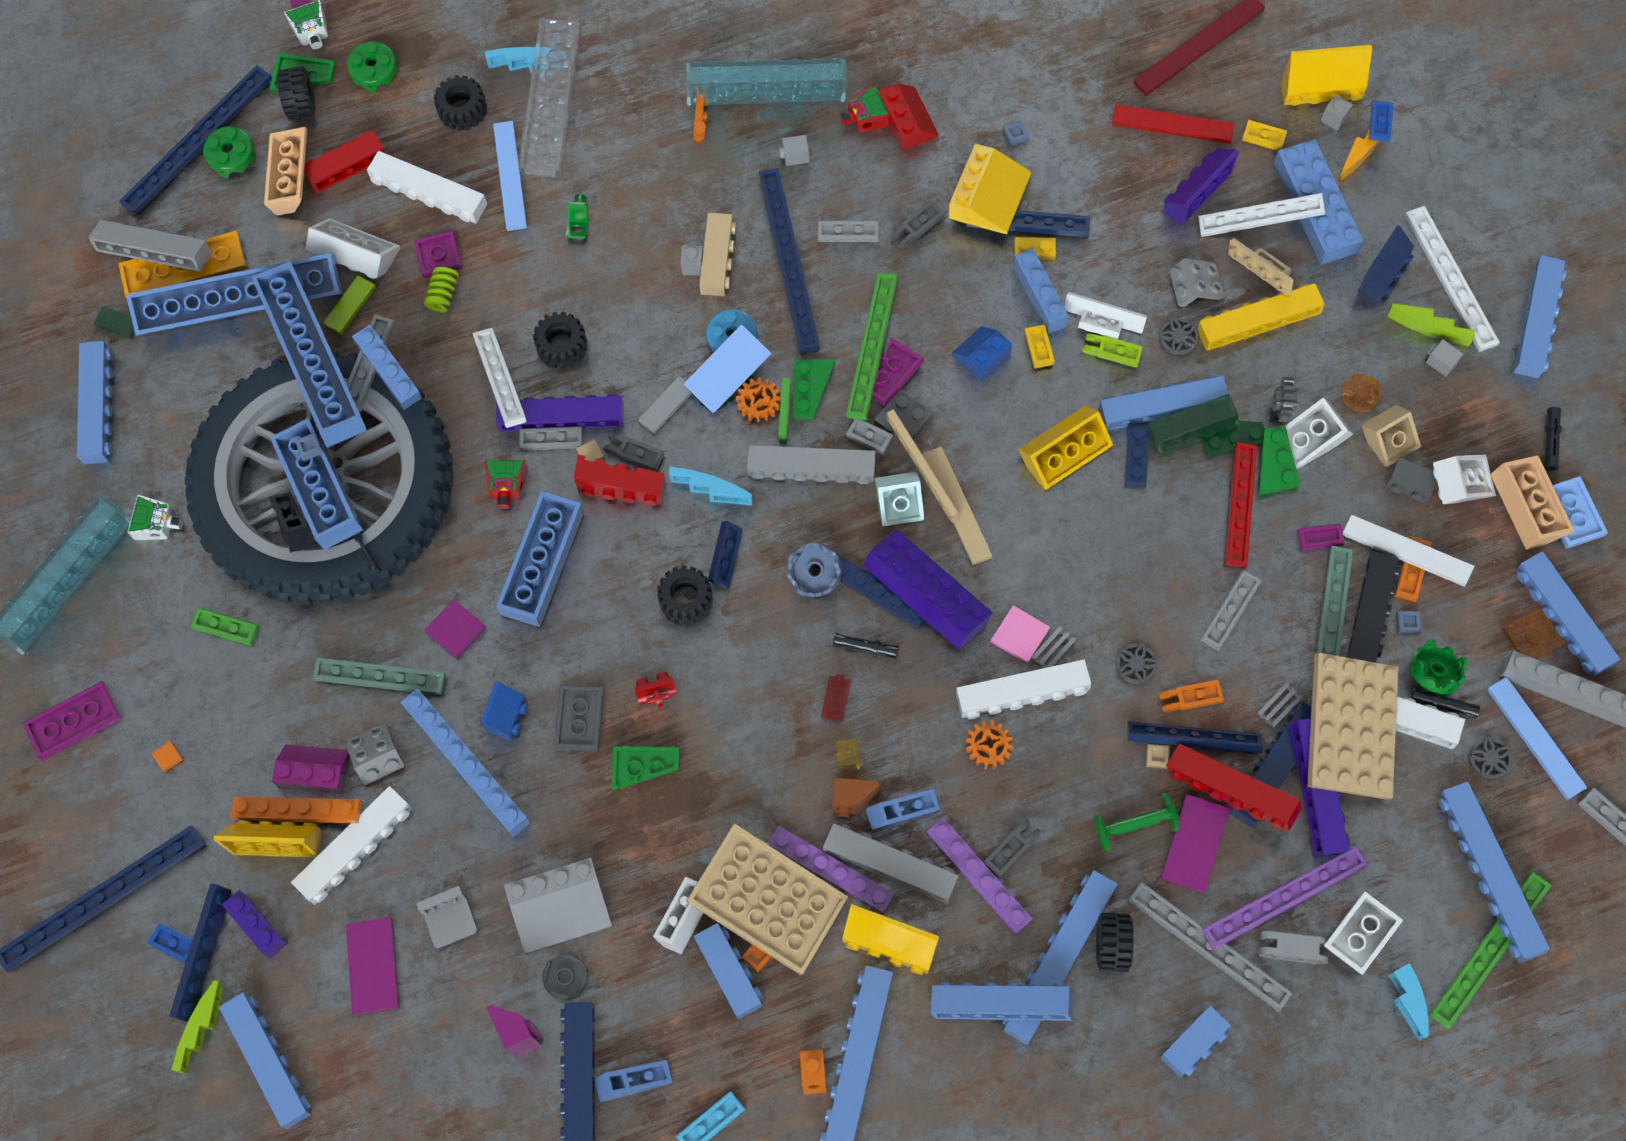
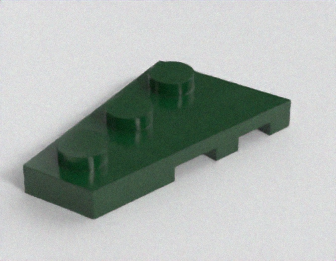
M1195 418V424L1206 458L1234 452L1236 442L1257 445V447L1262 446V435L1265 429L1263 422Z

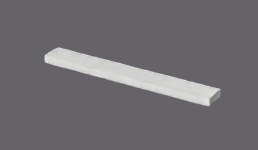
M1422 206L1406 212L1405 218L1466 329L1475 330L1473 342L1478 351L1481 352L1497 346L1500 342L1426 207Z

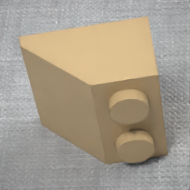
M1398 405L1392 406L1361 425L1368 445L1386 467L1397 462L1399 457L1403 458L1421 447L1411 411Z

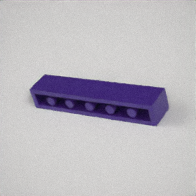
M616 394L602 397L587 395L586 397L566 396L565 398L545 397L544 399L527 397L519 400L526 422L508 428L505 427L496 402V425L499 432L520 431V428L582 426L583 429L624 427V402L622 396Z
M1311 719L1291 722L1289 727L1315 856L1349 851L1350 839L1345 831V815L1341 811L1340 792L1307 787Z

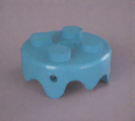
M736 309L717 313L710 320L706 329L707 345H709L714 353L729 338L726 333L729 330H736L741 324L758 340V330L754 320L747 313Z

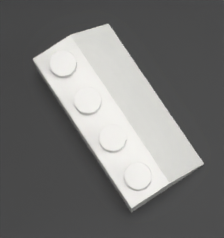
M330 218L309 227L305 250L311 252L314 256L332 253L334 254L336 264L347 266L352 271L365 273L369 278H378L386 274L400 249V246Z

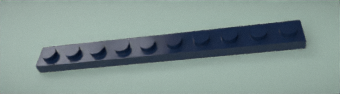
M256 65L119 200L120 204L136 216L203 149L207 137L215 130L225 127L271 82L272 76Z
M779 168L760 171V182L799 351L804 353L819 350V339Z
M189 826L0 949V963L4 970L10 972L204 846L205 844L195 827Z

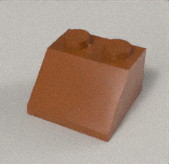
M834 778L833 815H837V818L850 819V816L858 815L879 797L880 781Z

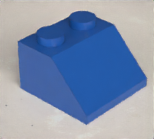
M981 326L955 349L952 354L982 381L1011 355L1012 343L998 330Z
M495 681L481 719V724L487 734L512 741L514 735L517 736L520 731L521 723L519 721L521 716L525 715L528 709L525 696Z

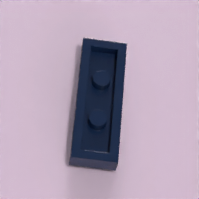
M1128 424L1124 485L1146 487L1150 425Z
M722 521L708 577L709 582L723 589L729 588L743 530L729 521Z

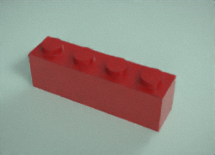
M372 130L363 133L352 141L345 142L334 150L327 151L316 159L309 160L304 164V172L317 194L367 169L377 152L385 153V150Z

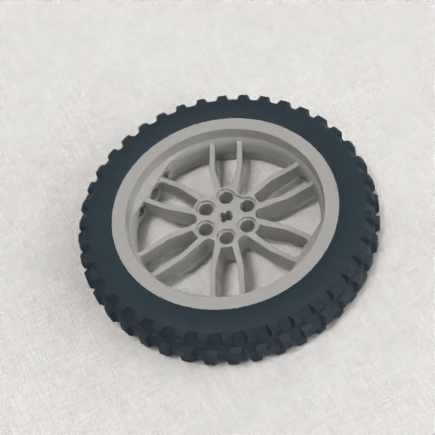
M331 351L347 385L358 354L350 352L347 356L340 355L338 351ZM280 359L271 361L272 365L263 370L261 367L253 370V374L247 380L244 378L239 379L236 382L237 387L231 392L226 390L221 395L222 399L218 402L219 405H212L209 409L207 421H202L198 427L199 431L190 446L192 451L187 458L185 485L187 486L186 500L188 503L186 507L193 522V529L200 536L201 540L199 542L207 553L213 554L211 559L218 567L224 566L225 573L234 581L242 580L241 584L249 590L256 588L264 597L272 598L277 596L280 601L286 603L291 600H298L303 605H311L313 601L326 605L334 599L344 602L352 599L355 594L367 595L373 587L377 585L383 587L388 584L387 582L392 580L393 575L399 577L403 574L409 562L415 563L423 553L422 548L429 547L432 542L431 539L435 534L434 531H438L445 517L444 513L448 509L451 486L454 479L453 468L451 467L453 465V457L449 451L451 444L447 434L443 432L445 426L441 418L435 417L437 411L430 400H424L425 395L418 387L421 399L404 410L376 372L361 410L374 416L381 424L357 435L336 452H334L336 444L330 447H326L325 443L323 444L334 467L339 463H343L340 468H335L347 496L350 490L373 495L390 503L383 515L378 517L349 498L355 513L374 523L362 533V541L373 562L378 565V568L375 571L369 569L370 564L360 544L354 538L340 545H333L325 550L320 544H311L309 548L290 553L287 546H279L266 539L257 531L277 520L273 508L252 521H249L244 513L245 510L269 499V497L291 492L296 504L299 505L289 479L286 478L264 486L240 500L239 496L240 476L247 457L269 469L285 473L280 460L268 458L252 450L261 436L271 441L270 437L276 435L267 430L282 419L301 410H307L306 419L309 418L315 426L314 418L288 359L283 362ZM387 432H390L395 442L369 455L351 459L365 445ZM399 452L401 477L395 496L384 492L370 483L349 477V475L376 466ZM302 511V516H303V518H304V520H305V522H306V524H307L308 532H309L310 526H309V524H308V522H307V520H306V517H305V515H304V513H303V511Z

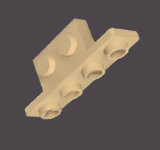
M1235 238L1230 240L1229 256L1286 296L1291 294L1293 279L1289 277L1291 268L1262 248L1253 252Z

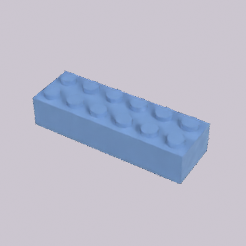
M1316 139L1278 150L1274 165L1290 199L1322 193L1325 215L1300 219L1320 265L1359 253L1363 239Z
M307 418L270 437L315 540L325 550L363 531L318 430L310 419ZM315 432L324 453L303 461L295 441Z
M541 491L496 605L500 615L534 626H541L584 514L580 502Z

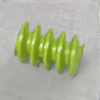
M437 267L432 272L433 276H431V283L428 285L429 290L426 292L424 305L432 311L445 313L448 312L445 307L450 306L449 299L453 297L450 292L455 290L452 285L457 283L454 278H458L459 273L451 268Z

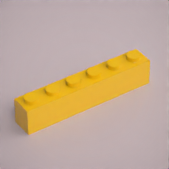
M1315 283L1311 285L1304 284L1293 290L1289 296L1281 292L1277 296L1271 298L1264 297L1253 304H1243L1238 309L1232 311L1230 309L1225 310L1220 315L1214 317L1206 316L1199 322L1197 330L1205 350L1209 351L1321 314L1325 303Z

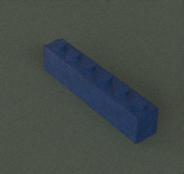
M1302 702L1299 708L1294 706L1288 715L1291 718L1289 723L1311 719L1312 707L1305 702ZM1285 723L1277 732V735L1280 736L1277 742L1271 741L1265 750L1268 753L1266 759L1260 758L1253 769L1256 771L1254 779L1276 789L1280 788L1296 763L1289 724L1286 725ZM1233 808L1230 812L1231 815L1251 828L1258 821L1243 809L1239 811Z
M593 1002L564 1003V1009L560 1011L561 1023H564V1032L560 1034L561 1046H564V1056L560 1058L561 1070H564V1079L560 1081L561 1094H564V1103L560 1105V1115L564 1117V1127L560 1129L561 1141H595V1005Z

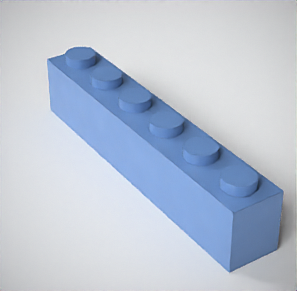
M1540 255L1535 263L1513 373L1539 378L1548 369L1549 360H1547V354H1550L1553 346L1550 338L1556 330L1554 317L1558 316L1560 305H1557V302L1563 293V287L1560 286L1567 273V269H1564V260Z
M104 341L79 343L77 457L84 465L109 462V454L112 453L109 435H112L110 397H112L113 391L110 379L113 378V371L110 366V360H113V352Z
M1209 376L1200 381L1189 380L1184 384H1168L1164 388H1148L1139 393L1128 392L1119 397L1108 396L1100 400L1098 409L1108 431L1128 427L1129 423L1144 424L1227 407L1230 397L1224 377Z
M1543 551L1518 566L1515 571L1519 581L1524 583L1529 589L1530 596L1539 603L1544 616L1554 624L1557 634L1564 638L1568 644L1569 651L1579 659L1585 673L1593 678L1613 667L1621 660Z
M941 982L939 985H932L930 1013L935 1019L1072 1021L1073 992L1069 986L1063 983H1055L1053 986H1044L1040 983H1031L1030 986H1021L1018 983H1008L1007 986L985 983L984 986H976V984L970 982L962 983V985Z
M243 992L219 1006V1009L280 1126L289 1129L311 1115L309 1110L311 1104L306 1095H301L298 1089L301 1085L295 1075L291 1076L288 1070L290 1064L285 1055H280L277 1049L280 1047L274 1035L270 1036L267 1030L269 1024L263 1015H259L257 1011L259 1005L256 999Z

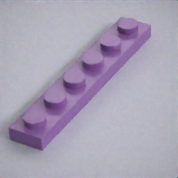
M944 818L940 819L926 831L931 840L1015 935L1033 921V918Z
M778 826L768 842L770 847L881 914H884L895 893Z

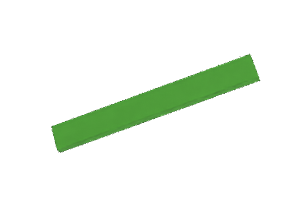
M879 272L877 274L847 407V418L868 420L898 284V274Z
M1533 871L1520 886L1532 912L1552 886ZM1498 919L1429 1014L1447 1029L1451 1028L1510 945L1507 937H1504L1499 930L1498 924L1500 923Z

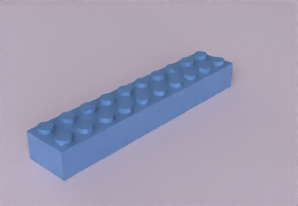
M328 253L291 261L308 301L343 294L334 254ZM284 263L127 294L126 297L135 335H146L266 310L251 277Z
M291 261L252 276L251 278L326 447L367 431Z

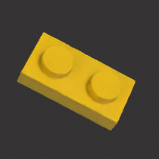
M1248 120L1242 141L1278 151L1282 149L1287 131Z
M1015 237L1014 256L1034 248L1039 260H1055L1056 238Z
M1045 324L1025 328L1024 334L1034 369L1054 365L1055 360Z

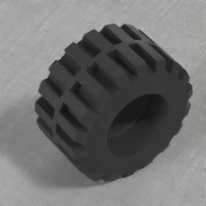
M304 66L279 70L277 86L286 117L289 120L314 116L316 109L314 92L309 74Z
M459 75L454 76L455 78L453 79L449 77L446 82L442 81L440 83L441 87H437L435 90L436 94H434V104L439 118L446 127L449 126L452 130L455 128L458 131H462L463 128L470 130L471 126H478L477 122H482L483 116H486L487 103L483 90L478 82L475 83L473 78L468 79L464 75L462 78H459ZM458 100H469V102L463 106H452Z
M552 312V316L545 315V320L540 319L538 321L539 326H535V334H533L534 344L539 358L543 359L546 365L550 364L552 368L559 366L560 369H564V366L568 365L570 368L573 366L572 363L578 364L580 362L579 357L583 358L585 356L584 351H587L585 330L580 320L574 318L573 314L569 313L567 316L566 312H561V314ZM564 334L571 337L565 345L553 346L550 344L551 340L558 335Z
M681 565L682 569L674 567L672 573L667 571L665 573L666 578L662 577L660 579V585L657 587V596L661 610L667 618L670 617L673 622L679 620V624L683 625L685 621L693 624L695 619L697 621L702 620L701 615L706 616L708 609L712 607L713 595L711 585L707 576H704L700 569L696 571V568L693 566L687 569L686 565ZM682 587H691L698 592L695 599L689 603H678L673 599V595Z
M1101 913L1098 918L1096 934L1097 966L1100 971L1129 972L1132 965L1134 945L1132 918L1130 914Z

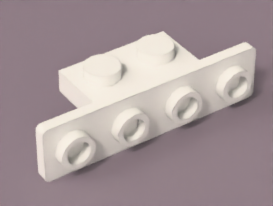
M1068 292L1064 304L1067 312L1082 316L1078 328L1115 339L1119 338L1122 328L1142 334L1147 316L1071 292Z

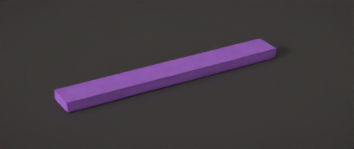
M1354 846L1349 851L1337 855L1204 927L1202 932L1212 949L1215 950L1368 866V863L1357 846Z

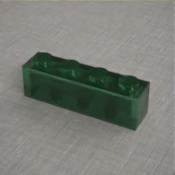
M1228 393L1150 422L1149 429L1158 452H1170L1180 445H1188L1199 438L1210 437L1218 431L1234 428L1239 424V415Z

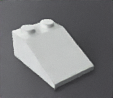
M1325 398L1319 400L1286 425L1296 470L1337 447L1353 435L1332 404Z
M1486 455L1454 456L1433 462V474L1437 479L1439 486L1438 494L1443 504H1454L1496 496Z
M1364 892L1345 915L1324 947L1363 975L1402 923L1403 919L1367 892Z

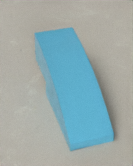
M1409 963L1390 974L1389 977L1401 995L1394 1002L1417 1039L1421 1041L1429 1036L1427 1006L1418 978Z

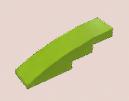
M1392 303L1387 313L1389 318L1407 328L1429 337L1445 340L1446 342L1470 346L1475 337V330L1454 327L1455 319L1434 317V309Z
M214 980L198 1002L178 1044L172 1071L187 1074L192 1051L201 1052L206 1029L215 1030L225 984Z

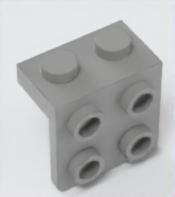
M1184 258L1169 270L1178 306L1185 307L1198 297L1215 300L1224 298L1218 269L1214 262Z
M386 724L376 726L346 742L353 767L364 786L405 767L393 744Z
M448 886L442 890V893L435 896L434 894L426 895L421 898L422 901L416 903L419 912L424 916L432 942L436 948L444 947L477 932L468 901L460 886Z

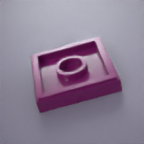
M453 230L414 240L423 278L433 276L432 272L437 267H447L453 270L463 268Z
M453 599L424 631L457 659L482 633L486 626Z

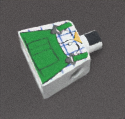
M320 0L284 12L290 27L302 45L310 44L312 49L322 47L321 40L328 37L325 12Z
M137 495L128 533L134 540L167 539L171 528L182 529L183 517L174 516L175 511L167 503Z

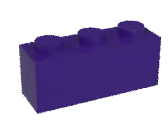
M240 889L222 904L262 954L269 959L288 944L247 894Z

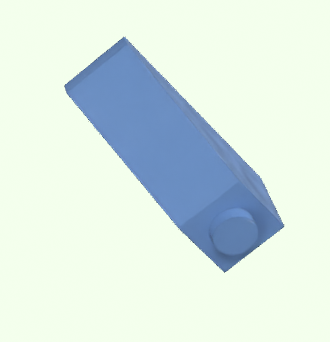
M934 789L878 803L866 808L872 830L940 810Z
M667 1060L606 1072L594 1079L599 1102L622 1098L673 1083Z

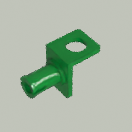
M583 194L575 195L574 202L568 201L566 204L568 215L567 238H586L589 219L586 203L587 197ZM575 227L583 229L580 233H573L571 231Z

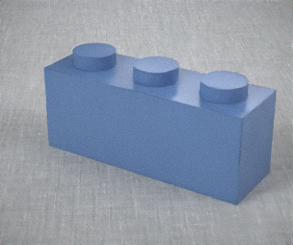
M1210 1005L1160 1058L1180 1078L1184 1074L1190 1076L1198 1067L1195 1064L1200 1057L1205 1060L1214 1051L1211 1046L1216 1041L1221 1043L1229 1035L1226 1030L1231 1025Z

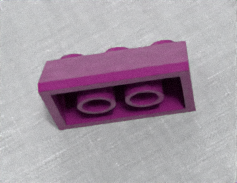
M285 744L275 761L272 782L278 788L343 794L350 758L348 750Z
M492 1005L486 1007L505 1050L515 1058L541 1046L538 1039L542 1038L537 1026L530 1019L526 1020L520 1014Z

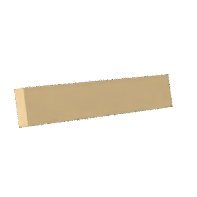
M894 409L887 412L889 424L952 523L959 520L958 511Z
M942 446L923 453L924 459L959 513V520L955 521L953 525L972 566L992 559L990 549Z

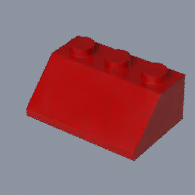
M897 83L879 90L880 96L890 114V127L902 151L939 137L915 87Z

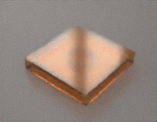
M1541 608L1502 629L1517 652L1537 660L1565 645V642Z

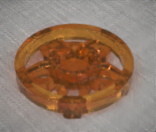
M1357 373L1345 381L1341 394L1348 407L1364 412L1372 410L1378 405L1382 397V389L1377 379L1366 374ZM1353 380V386L1346 387ZM1375 389H1377L1378 396L1373 393ZM1347 396L1354 397L1353 403L1348 399ZM1365 401H1366L1367 403H1371V404H1372V405H1370V406L1362 407V405L1365 403Z

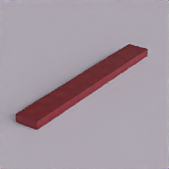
M1243 0L1135 78L1133 84L1145 96H1148L1262 13L1265 6L1259 0Z

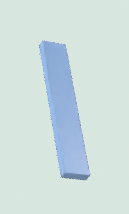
M513 121L494 123L507 231L527 228L514 123Z
M1505 677L1487 689L1488 693L1564 798L1569 800L1585 790L1587 787L1509 679Z

